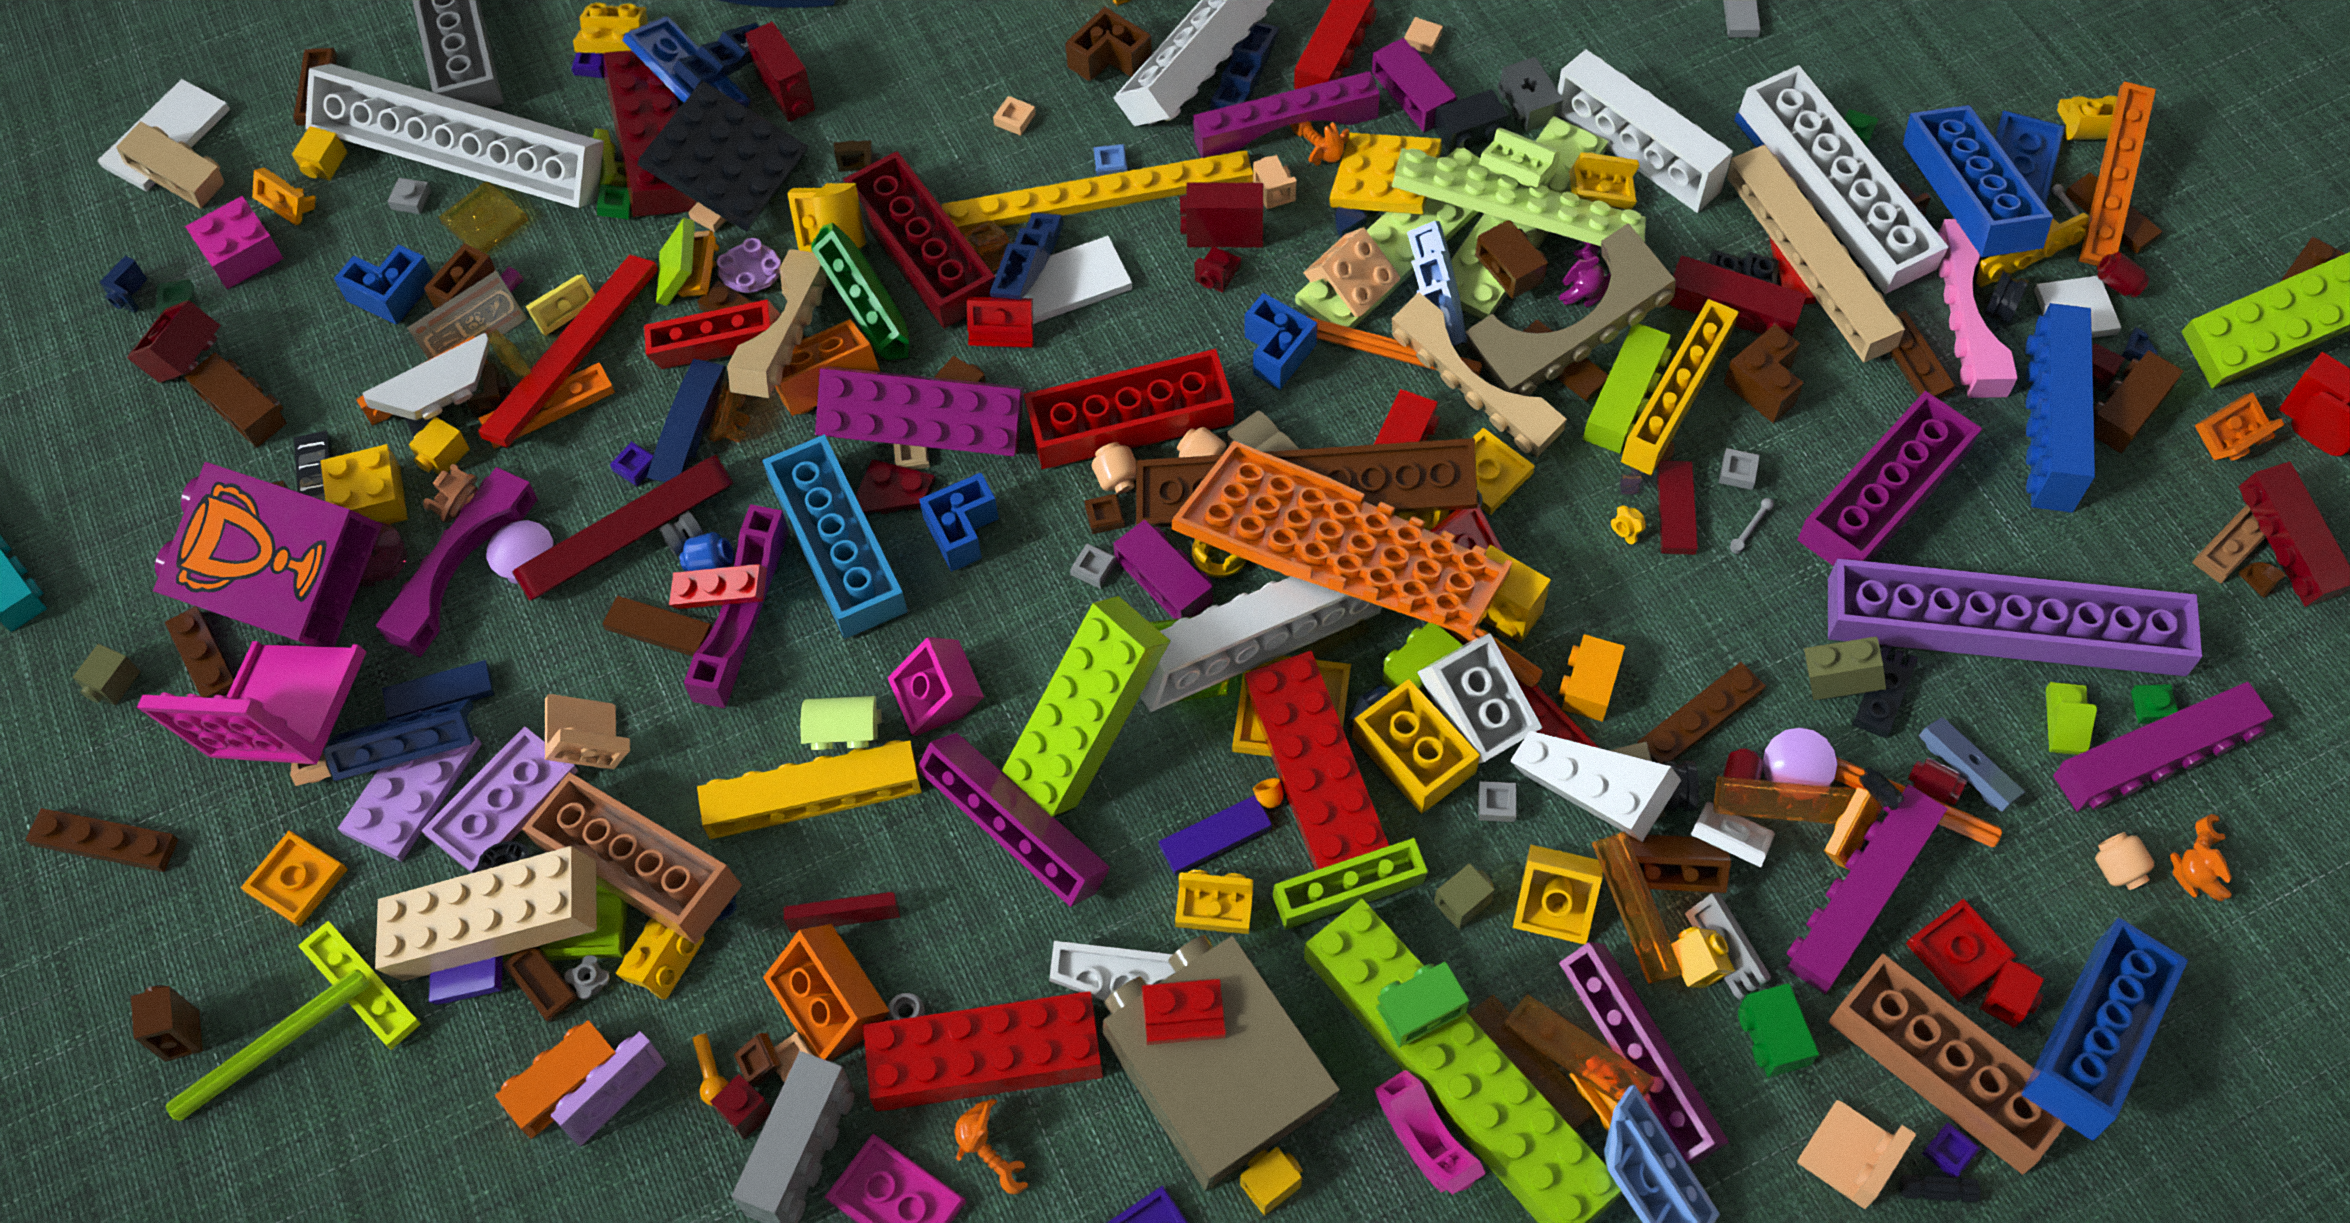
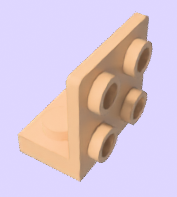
M1364 227L1345 234L1303 272L1310 282L1324 279L1325 282L1329 281L1355 317L1362 316L1400 280L1399 274Z
M554 694L547 695L545 698V760L615 769L629 753L630 738L616 736V707L614 704Z
M1837 1100L1797 1161L1808 1171L1866 1209L1877 1198L1916 1134L1902 1125L1892 1135L1842 1101Z

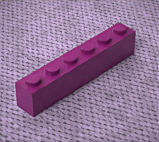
M2247 681L2069 758L2061 764L2053 777L2077 812L2090 806L2093 810H2097L2110 803L2115 795L2122 793L2124 797L2129 796L2140 790L2144 786L2143 783L2153 780L2155 783H2159L2173 775L2174 770L2183 766L2186 770L2191 769L2205 760L2204 756L2211 753L2220 756L2236 746V742L2244 739L2246 743H2250L2266 733L2264 727L2274 716Z
M957 732L929 743L916 769L1067 905L1072 907L1096 894L1111 867L1054 817H1051L1020 787Z
M1909 784L1902 793L1904 801L1898 803L1899 808L1891 810L1888 806L1884 807L1882 810L1889 814L1883 823L1875 820L1864 836V839L1869 841V844L1863 852L1857 848L1844 866L1850 870L1844 881L1838 877L1835 879L1825 895L1831 901L1825 910L1817 906L1807 921L1806 925L1811 928V931L1805 940L1797 936L1786 955L1792 958L1786 970L1823 994H1826L1948 809Z
M1588 942L1559 962L1629 1078L1636 1085L1686 1163H1699L1729 1143L1728 1139L1607 946L1601 943Z

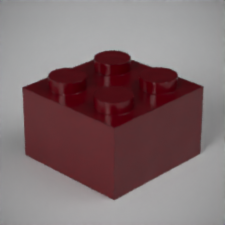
M190 300L184 301L165 309L126 358L159 383L168 379L175 380L180 375L185 376L193 371L198 364L195 358L201 350L205 352L215 343L218 337L214 334L221 325Z

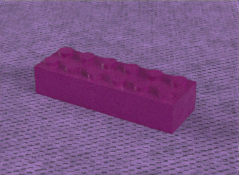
M827 366L820 368L815 435L822 436L825 434L826 437L1015 456L1019 453L1025 387Z
M1924 391L1807 517L1797 541L1833 566L1837 558L1871 562L1971 451L1982 428L1927 391Z

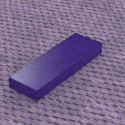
M1254 795L1158 841L1174 875L1177 876L1179 873H1183L1272 830V824Z

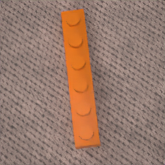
M2126 81L2119 88L2079 262L2098 266L2103 257L2107 254L2112 255L2119 250L2156 92L2154 88Z

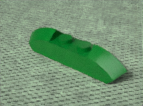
M834 223L823 225L812 241L811 250L878 354L887 360L908 358L909 334L907 326L891 297L854 242Z

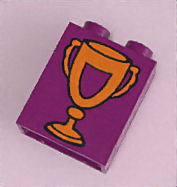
M204 462L200 475L190 480L182 493L181 509L184 514L174 539L167 542L157 555L155 573L158 579L153 591L314 647H335L383 524L350 509Z

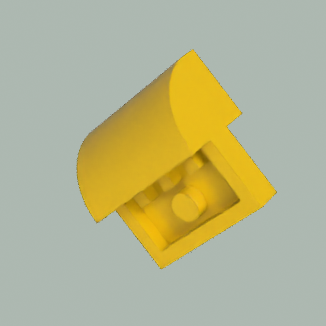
M600 2L587 5L580 16L581 30L573 40L575 52L603 53L631 50L622 41L625 33L648 24L646 7H636V5L630 3L619 6H607L605 3Z
M2109 95L2103 98L2090 99L2083 96H2075L2072 99H2060L2057 111L2066 124L2063 137L2066 140L2108 139L2117 96Z
M826 183L822 188H792L787 192L798 250L813 252L811 250L812 241L822 226L834 223L854 242L858 249L866 244L856 183Z

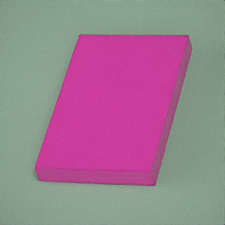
M875 1134L870 1136L825 1196L828 1202L857 1223H952L966 1203L965 1198Z

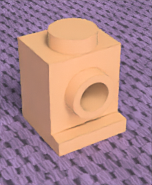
M1277 155L1264 157L1253 163V183H1263V203L1266 209L1296 201L1297 181L1294 176L1291 177L1288 167L1282 166Z

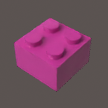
M243 196L185 226L226 289L284 259L271 236Z

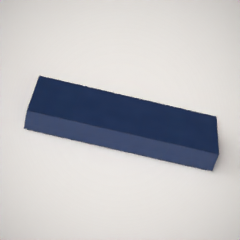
M486 660L382 688L388 720L469 698L471 701L494 695L490 668Z

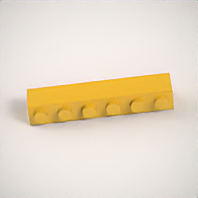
M1707 300L1629 434L1621 458L1622 463L1652 476L1731 337L1739 311L1713 300Z
M894 740L877 748H857L851 750L848 754L840 756H820L812 762L803 764L788 763L771 771H750L742 777L734 779L711 780L706 785L697 786L702 826L709 839H715L920 794L922 791L911 741Z

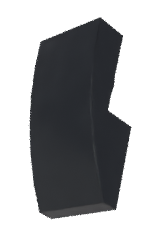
M1713 250L1708 257L1709 264L1773 284L1777 282L1779 260L1753 252H1748L1744 258H1740L1717 250Z

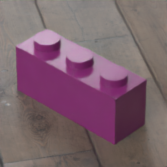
M1404 38L1373 53V76L1423 132L1434 128L1436 107L1457 101L1452 87L1447 86L1439 78L1434 67L1429 66L1421 58L1419 51L1415 47H1411Z
M1144 519L1113 543L1117 562L1176 622L1185 617L1190 619L1197 616L1213 603V583L1203 571L1197 572L1190 565L1191 563L1187 555L1181 549L1175 550L1168 543L1166 535L1160 528H1153Z

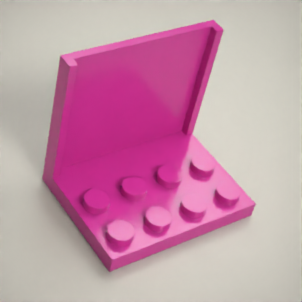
M252 641L227 697L215 695L214 698H203L195 694L181 697L163 692L160 696L142 695L136 708L210 758L317 764L367 651L354 644L351 648L262 645L258 641Z

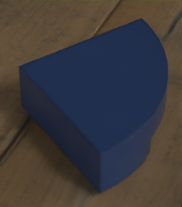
M1337 207L1335 222L1339 236L1342 238L1345 234L1367 223V216L1362 210Z
M2134 327L2122 357L2129 361H2132L2133 358L2140 361L2148 350L2158 355V351L2148 340V334Z

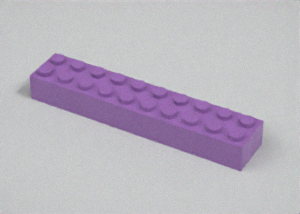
M1838 558L1828 577V640L1851 641L1877 636L1879 645L1885 644L1905 648L2186 677L2202 658L2197 594Z

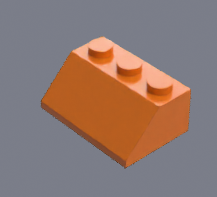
M851 319L801 340L800 345L795 346L791 363L785 365L782 371L780 385H775L783 404L792 416L808 413L817 406L820 368L829 366L880 372L871 344Z
M832 924L799 930L763 976L813 1056L829 1062L864 1039V1024L881 1022L890 1012Z

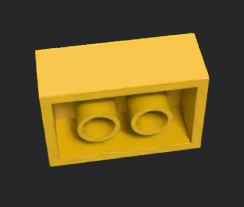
M1410 679L1403 682L1354 718L1352 738L1421 814L1477 772L1480 754Z

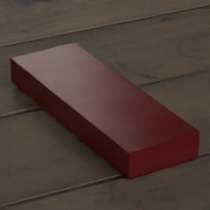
M1660 460L1657 465L1661 554L1696 555L1698 548L1692 461Z
M893 892L791 905L783 908L784 920L790 933L828 924L836 927L900 918L899 904Z

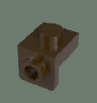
M871 140L834 142V155L838 172L859 171L880 160L879 153H874Z
M494 363L484 365L482 370L485 392L474 394L466 401L476 419L495 411L505 400L506 394L510 393L507 376L505 374L500 375Z

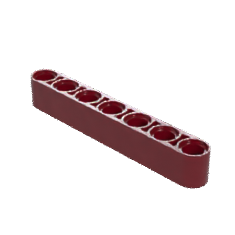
M717 454L525 562L514 569L512 574L528 600L532 601L734 484Z

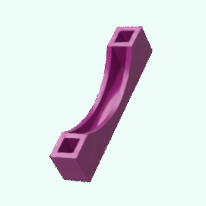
M1370 71L1196 114L1193 115L1194 141L1201 158L1237 152L1257 137L1290 124L1324 120L1353 125L1377 119L1380 93Z
M498 467L493 470L490 476L482 481L477 493L470 502L462 507L460 515L452 526L443 532L439 543L433 551L424 557L420 568L414 576L402 586L400 594L395 601L382 612L376 627L387 642L419 658L423 655L440 632L442 598L448 582L458 566L473 550L490 539L500 528L515 521H522L537 502L538 498L528 481Z
M749 505L739 532L734 567L760 564L767 568L764 598L761 602L722 606L710 634L694 653L684 680V685L692 702L726 708L789 534L783 510Z

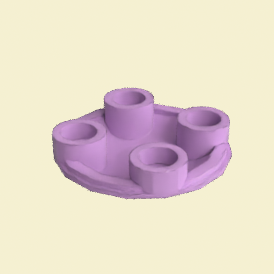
M748 238L742 245L734 247L726 254L718 257L719 277L725 285L734 291L744 293L758 292L771 286L778 279L781 260L774 250L761 245L760 240Z
M528 520L515 521L503 526L492 536L487 546L486 558L494 572L501 577L507 578L509 582L518 584L512 571L552 548L554 541L549 530L540 523Z
M1804 728L1784 730L1775 736L1765 749L1763 758L1765 778L1772 788L1787 798L1797 800L1814 798L1827 790L1835 778L1837 769L1835 751L1828 740L1814 730Z

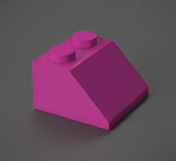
M927 637L888 677L911 735H920L964 717L984 698L960 641L955 639Z

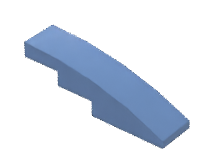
M1435 220L1408 231L1407 234L1415 257L1412 264L1420 290L1416 292L1422 293L1443 312L1445 327L1451 344L1454 347L1467 342L1464 319L1440 221Z

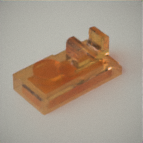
M729 378L723 385L709 440L713 442L716 440L721 441L723 437L741 442L746 436V432L739 430L735 424L745 427L750 420L748 415L736 411V407H742L747 395L730 392Z

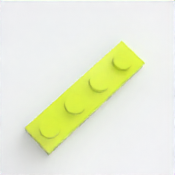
M329 921L298 945L332 985L355 969L365 974L369 981L368 988L348 1001V1003L390 1050L421 1025Z

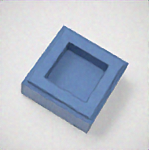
M1124 144L1094 147L1097 176L1127 171Z

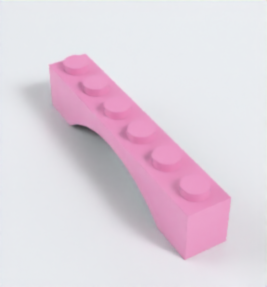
M1944 219L1940 231L1937 233L1948 245V249L1939 265V275L1945 281L1944 301L1950 306L1949 326L1951 331H1955V355L1957 358H1960L1962 366L1960 370L1961 384L1966 386L1968 398L2008 397L2018 379L2012 351L2002 344L1987 328L1978 312L1973 295L1972 282L1974 270L1980 264L1983 257L1980 256L1955 219Z

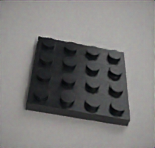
M701 81L642 153L637 165L748 232L804 158L809 146L716 88Z

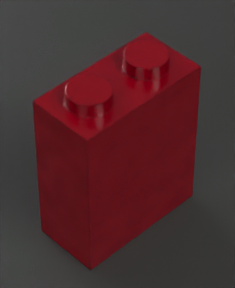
M773 21L745 33L756 75L787 121L790 122L816 110L806 68Z
M1187 182L1186 195H1180L1181 234L1187 235V247L1263 248V183Z

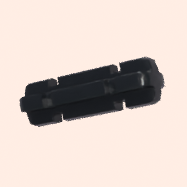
M1871 767L1864 769V775L1859 777L1860 783L1884 807L1888 806L1891 810H1897L1899 808L1898 803L1904 801L1903 794L1879 771H1874Z
M1904 1174L1901 1176L1899 1183L1901 1197L1905 1199H1919L1920 1195L1923 1196L1924 1200L1956 1202L1957 1198H1961V1202L1976 1203L1979 1201L1981 1194L1978 1180L1972 1178H1961L1960 1182H1957L1955 1177L1922 1176V1179H1919L1918 1175Z

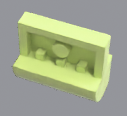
M1500 127L1496 131L1494 141L1482 152L1479 164L1488 167L1493 173L1513 177L1523 185L1538 187L1540 184L1546 185L1556 174L1560 151Z
M876 696L804 699L800 722L801 744L811 743V750L833 749V742L846 741L847 748L869 747V740L878 739L877 724L882 723L881 709H877Z

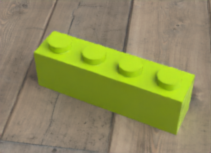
M1640 323L1631 326L1587 421L1583 440L1616 453H1621L1629 434L1635 426L1634 422L1637 416L1640 417L1650 400L1646 398L1648 391L1654 393L1661 378V374L1657 373L1659 367L1666 368L1673 351L1667 348L1671 337L1670 334Z
M1415 838L1274 884L1273 899L1284 929L1287 930L1349 909L1361 898L1367 903L1424 883L1428 871Z

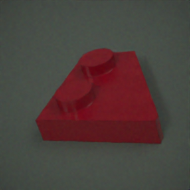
M872 459L855 497L864 514L880 511L881 514L894 513L900 509H921L919 499L930 494L935 483V477L931 474Z

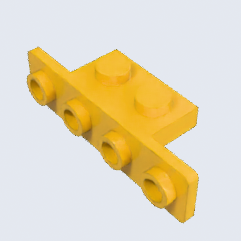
M2082 213L2060 224L2052 219L2046 242L2042 249L2001 254L1982 260L1976 284L1983 287L1992 282H1997L2003 271L2013 273L2019 269H2025L2040 259L2050 257L2059 250L2079 243L2086 235L2089 216L2086 213Z

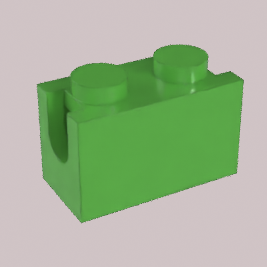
M1446 961L1437 966H1434L1433 963L1427 964L1414 973V978L1402 984L1400 981H1394L1380 991L1381 995L1378 996L1380 1004L1376 1005V1010L1399 1048L1467 1012L1469 999Z

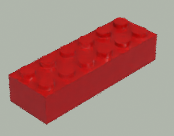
M1216 349L1023 394L1026 417L1041 470L1096 457L1095 452L1098 449L1114 442L1129 448H1135L1185 436L1191 428L1197 430L1200 427H1204L1210 430L1234 424V401Z
M1312 650L1245 673L1246 692L1270 750L1271 757L1315 871L1388 847L1389 844Z
M1091 991L863 1025L869 1099L876 1112L1103 1078Z

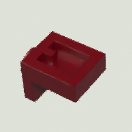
M1213 246L1204 260L1197 258L1195 261V281L1205 288L1215 289L1223 293L1240 268L1241 258Z
M2096 343L2092 346L2093 387L2105 392L2125 358Z

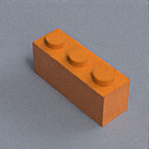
M587 1020L584 1024L571 1028L565 1034L564 1040L553 1049L540 1053L534 1059L533 1065L522 1074L509 1078L502 1085L501 1090L494 1096L520 1129L532 1139L554 1121L550 1115L556 1110L559 1101L567 1094L575 1093L586 1082L588 1074L595 1067L604 1065L616 1053L593 1024Z

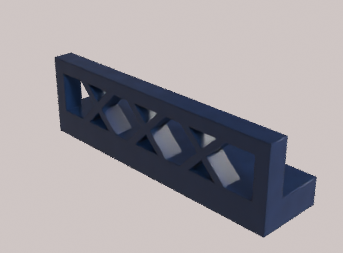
M470 698L335 734L323 749L334 781L471 745L475 738L467 719L468 714L473 709Z

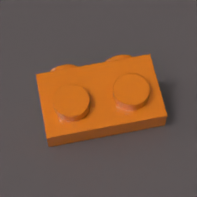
M2252 392L2243 395L2197 423L2195 427L2213 460L2229 457L2233 461L2250 453L2249 446L2254 443L2255 445H2260L2276 436L2274 431L2285 424L2281 418L2269 421Z

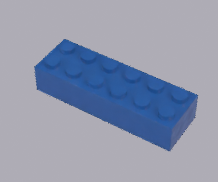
M1966 105L1910 113L1903 146L1980 256L1992 257L2044 248L2053 219L2052 214L1971 106Z
M2050 303L2044 316L2038 317L2035 333L2028 336L2025 349L2026 354L2030 355V362L2026 370V381L2030 382V390L2026 398V409H2031V417H2029L2026 426V436L2031 437V445L2028 447L2026 464L2031 465L2026 492L2031 494L2032 508L2073 513L2095 478L2091 308Z
M2118 917L2096 942L2021 1095L2094 1141L2117 1118L2188 960Z

